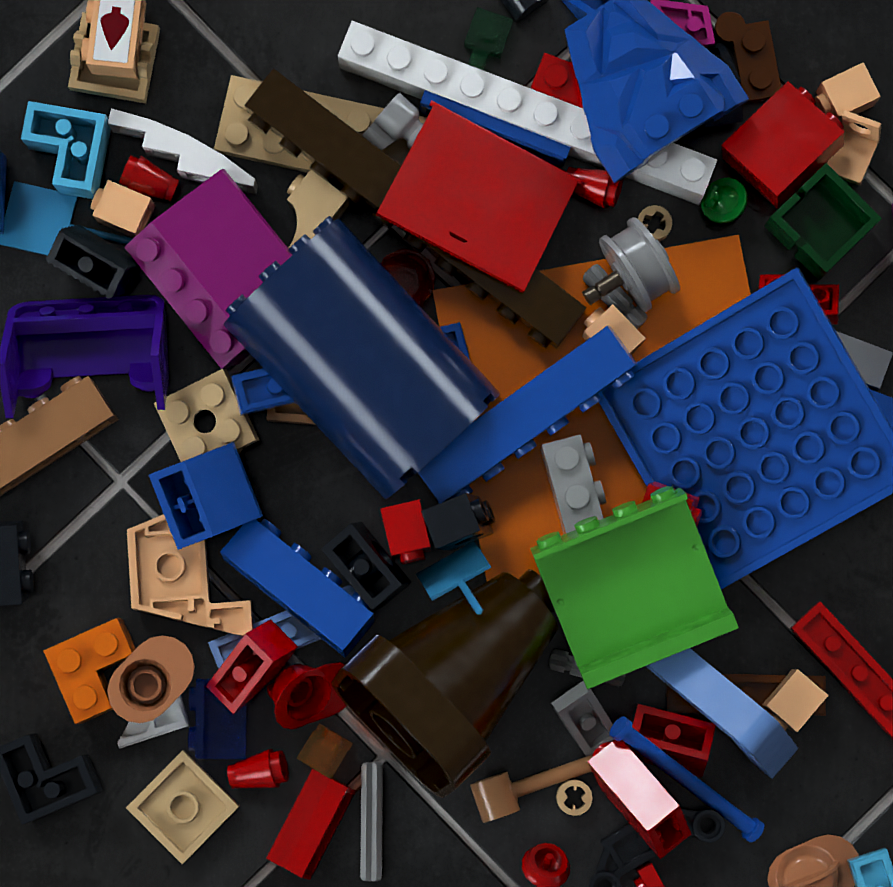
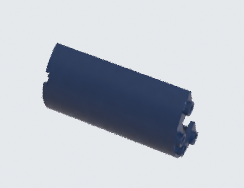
M328 216L313 230L315 236L312 239L305 234L288 249L292 256L286 262L280 265L277 261H274L258 276L263 283L248 298L242 294L227 307L225 311L230 316L223 325L386 500L460 435L488 407L487 405L500 395V392L339 218L334 221L331 216Z

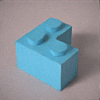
M28 101L21 140L29 150L58 154L52 185L59 194L93 199L96 191L100 188L111 133L106 114Z

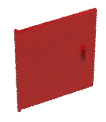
M431 100L429 106L432 109L376 215L523 293L576 185L581 186L583 181Z

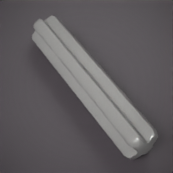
M365 762L361 766L360 877L363 881H379L382 878L383 765L379 762Z

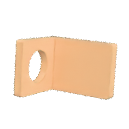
M844 110L842 115L843 131L845 132L844 146L828 160L827 164L843 180L861 185L880 141L881 123ZM856 124L863 125V126H865V127L868 128V129L859 127V126H857Z

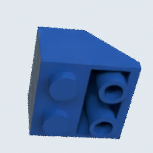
M234 442L149 474L178 550L263 516Z

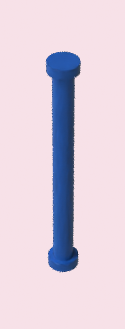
M622 716L614 722L610 729V736L616 741L623 740L702 802L719 813L742 831V837L748 842H754L762 835L764 831L763 822L758 818L751 819L640 734L632 727V722L628 718Z

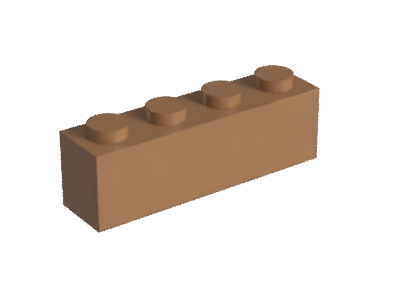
M77 376L61 386L62 393L50 401L47 397L42 398L27 409L29 414L17 422L14 419H10L0 425V496L119 420L96 383L89 376L84 379Z

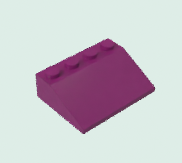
M225 169L219 170L150 222L124 247L221 369L240 364L250 355L223 325L230 316L225 310L242 294L248 298L263 283L258 276L274 261L282 265L292 256L288 251V247Z

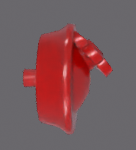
M542 843L526 851L522 858V871L525 877L537 887H560L567 881L570 875V864L565 852L560 847L550 843Z

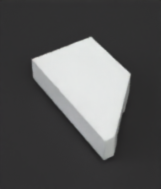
M181 695L163 714L153 721L144 723L129 722L117 743L119 749L191 726Z

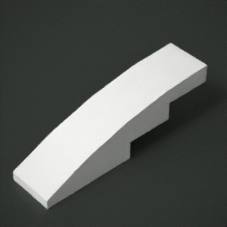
M111 108L108 125L112 132L144 139L142 147L148 156L178 162L177 171L181 178L203 183L219 170L225 169L242 191L253 194L257 193L258 186L255 178L221 153L193 137L161 123Z

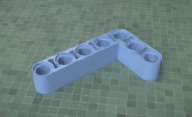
M686 649L645 666L727 734L745 756L770 778L773 779L798 750L796 744L773 716L692 649Z

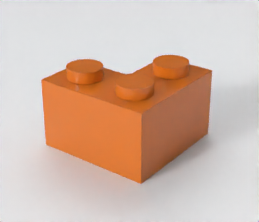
M121 618L110 620L44 650V654L75 724H83L114 710L109 702L107 693L108 682L103 671L124 662L136 649L125 622Z

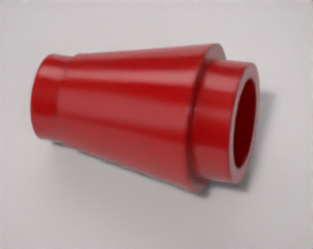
M130 155L119 180V184L146 196L166 199L170 202L179 183L178 179L173 178L172 175L142 155L140 158Z
M573 167L567 169V173L583 181L581 186L576 185L573 191L574 194L602 208H605L607 205L616 206L621 194L623 179L614 184L606 170Z
M270 748L235 764L228 765L227 776L232 789L279 788L280 783L288 782L289 771L283 751L274 752Z

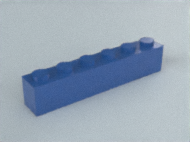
M606 326L472 422L418 474L439 503L464 493H472L473 490L469 486L481 476L487 482L505 469L501 462L514 453L519 459L534 449L537 444L533 439L545 430L552 436L570 423L566 418L569 413L578 407L584 413L601 401L602 398L598 393L611 384L616 390L632 379L635 375L631 369L638 365L612 327Z

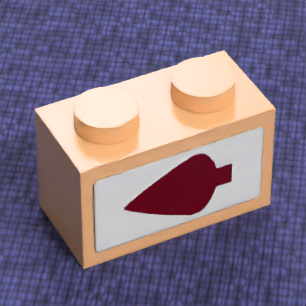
M88 0L86 23H91L89 38L84 37L82 41L81 59L86 61L91 74L138 79L137 64L140 61L147 5L145 0Z

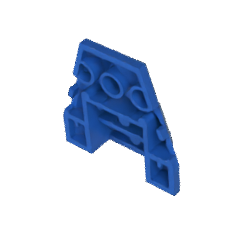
M610 0L564 29L575 78L578 81L582 97L584 115H586L591 134L590 139L593 151L614 184L646 165L649 158L709 120L714 119L716 121L749 100L727 64L675 24L648 0Z

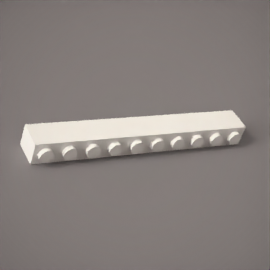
M351 21L338 54L339 68L422 99L425 90L570 146L569 156L605 169L593 151L590 139L591 134L583 108ZM672 143L651 156L646 165L626 176V178L699 205L705 194L717 159Z

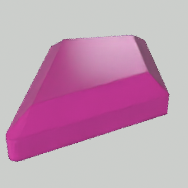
M650 0L651 4L695 38L704 47L715 45L708 6L667 0Z

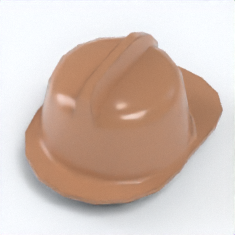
M164 635L149 638L140 644L115 670L109 680L108 698L116 714L126 721L135 723L153 721L163 714L186 690L193 679L195 666L193 656L187 646L175 637Z
M828 834L815 837L784 851L775 858L769 868L768 885L769 887H854L855 883L847 860L857 857L859 854L850 842L840 836Z

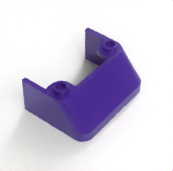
M155 295L117 296L109 299L107 297L28 301L16 304L9 309L0 346V389L5 418H14L18 396L26 398L41 396L51 387L53 378L129 374L132 386L146 392L155 391L157 410H165L169 370L166 311L162 298Z

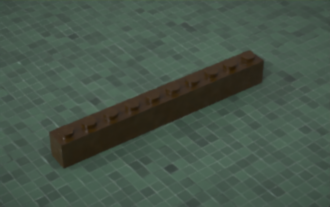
M273 68L244 105L247 112L251 115L247 120L264 134L271 130L282 139L278 144L296 158L300 153L313 162L310 169L327 182L333 177L344 186L341 189L344 195L357 205H360L362 201L375 209L372 216L385 227L391 229L394 224L380 218L376 213L401 165ZM401 229L406 233L403 237L406 243L420 253L426 248L437 257L434 261L435 265L451 277L457 272L469 281L465 287L483 301L487 296L500 305L496 311L514 325L520 320L531 329L528 336L544 348L551 344L557 349L586 311L587 307L536 268L525 291L522 293Z

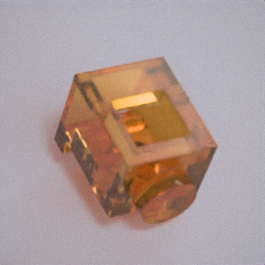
M319 723L316 730H313L297 759L332 779L354 743Z

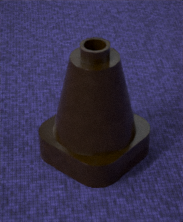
M528 569L519 579L509 573L502 572L472 590L471 592L483 609L480 615L475 613L466 597L462 596L389 641L380 635H376L339 670L331 682L338 696L352 713L424 787L440 798H444L456 790L491 755V751L486 743L487 739L558 630V625L552 615L555 609L541 575L533 570Z

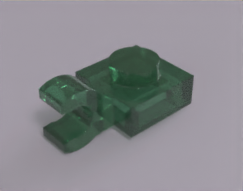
M479 7L476 8L464 42V47L473 50L468 65L484 71L489 55L501 59L513 25V19Z

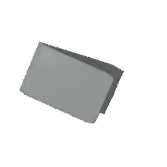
M584 681L551 703L554 711L586 756L592 755L603 743L614 740L610 736V729L613 725L592 690L586 688Z

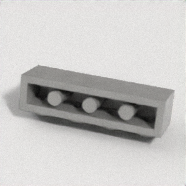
M580 434L542 444L540 450L563 535L576 530L574 525L581 520L597 516L598 520L603 519L600 505L606 503V498L601 481L594 482L590 466L596 465L590 442L583 443Z

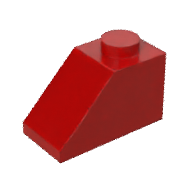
M270 619L245 633L206 687L232 714H235L280 672L298 646Z

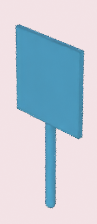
M14 181L4 217V234H0V245L48 256L62 227L74 226L71 224L78 197L59 194L56 190ZM86 228L108 241L127 245L133 239Z
M474 541L416 574L432 601L459 586L475 613L478 615L482 614L483 609L466 582L490 569L491 565Z

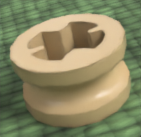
M657 205L648 206L639 214L638 220L643 224L645 218L651 220L654 215L661 217L660 224H665L664 230L657 229L654 234L651 233L655 240L660 242L669 234L672 227V218L665 208Z
M576 779L567 780L562 783L556 794L557 804L560 809L572 816L587 812L593 799L588 785ZM573 786L575 791L578 786L585 792L581 796L584 803L579 808H576L574 804H572V808H568L564 804L568 798L565 790Z

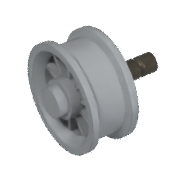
M632 217L627 221L628 227L612 238L607 235L599 238L601 250L613 272L595 283V286H590L582 292L589 305H592L600 300L601 296H606L622 285L635 304L641 310L647 312L652 309L651 302L667 291L672 294L680 291L678 278L669 262L666 250L637 218Z

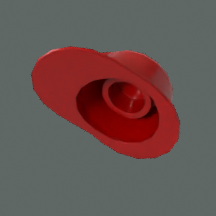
M332 663L317 668L304 664H294L284 669L275 682L267 687V693L275 705L276 721L283 728L296 729L342 711L346 705L334 690L331 682L345 664Z

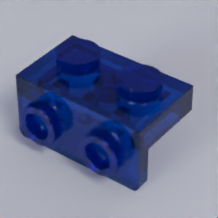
M196 679V687L189 688V710L196 711V727H189L188 732L189 751H195V759H246L247 703L238 712L232 714L206 687L211 679Z

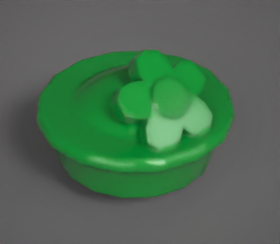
M721 178L712 182L706 188L701 200V208L704 215L716 223H729L739 219L746 208L747 191L742 183L733 178Z

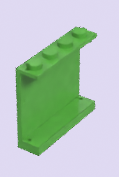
M673 486L660 488L650 494L651 499L638 505H636L635 501L623 503L612 509L613 515L601 520H598L597 516L586 518L574 525L576 530L561 536L559 532L546 534L536 541L538 545L530 548L587 689L739 628L733 612L726 604L686 501L688 499L687 494L681 488L675 490Z

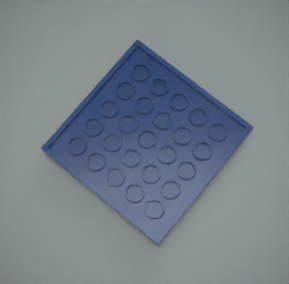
M799 268L791 270L638 361V365L631 369L635 376L615 390L610 384L598 393L602 398L599 404L646 486L656 481L670 487L673 486L675 489L681 488L684 492L700 498L697 508L702 509V514L697 529L721 589L893 494V428Z

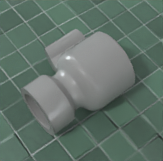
M398 93L362 136L381 151L400 138L405 139L407 147L411 149L424 123H421L419 120V110L401 93Z

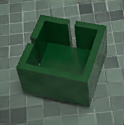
M825 163L797 193H794L768 219L764 226L788 250L795 245L799 249L795 257L820 281L882 218Z

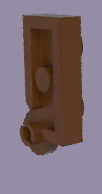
M726 12L721 14L715 23V33L722 42L733 43L736 71L741 80V87L749 98L744 104L768 101L781 88L769 20L746 24L744 18L738 13Z

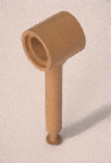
M592 755L513 783L509 778L508 772H504L470 784L482 822H489L519 811L518 797L592 772L587 762L592 758Z

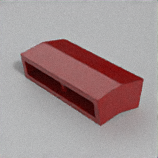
M313 768L266 859L301 878L310 880L356 790Z

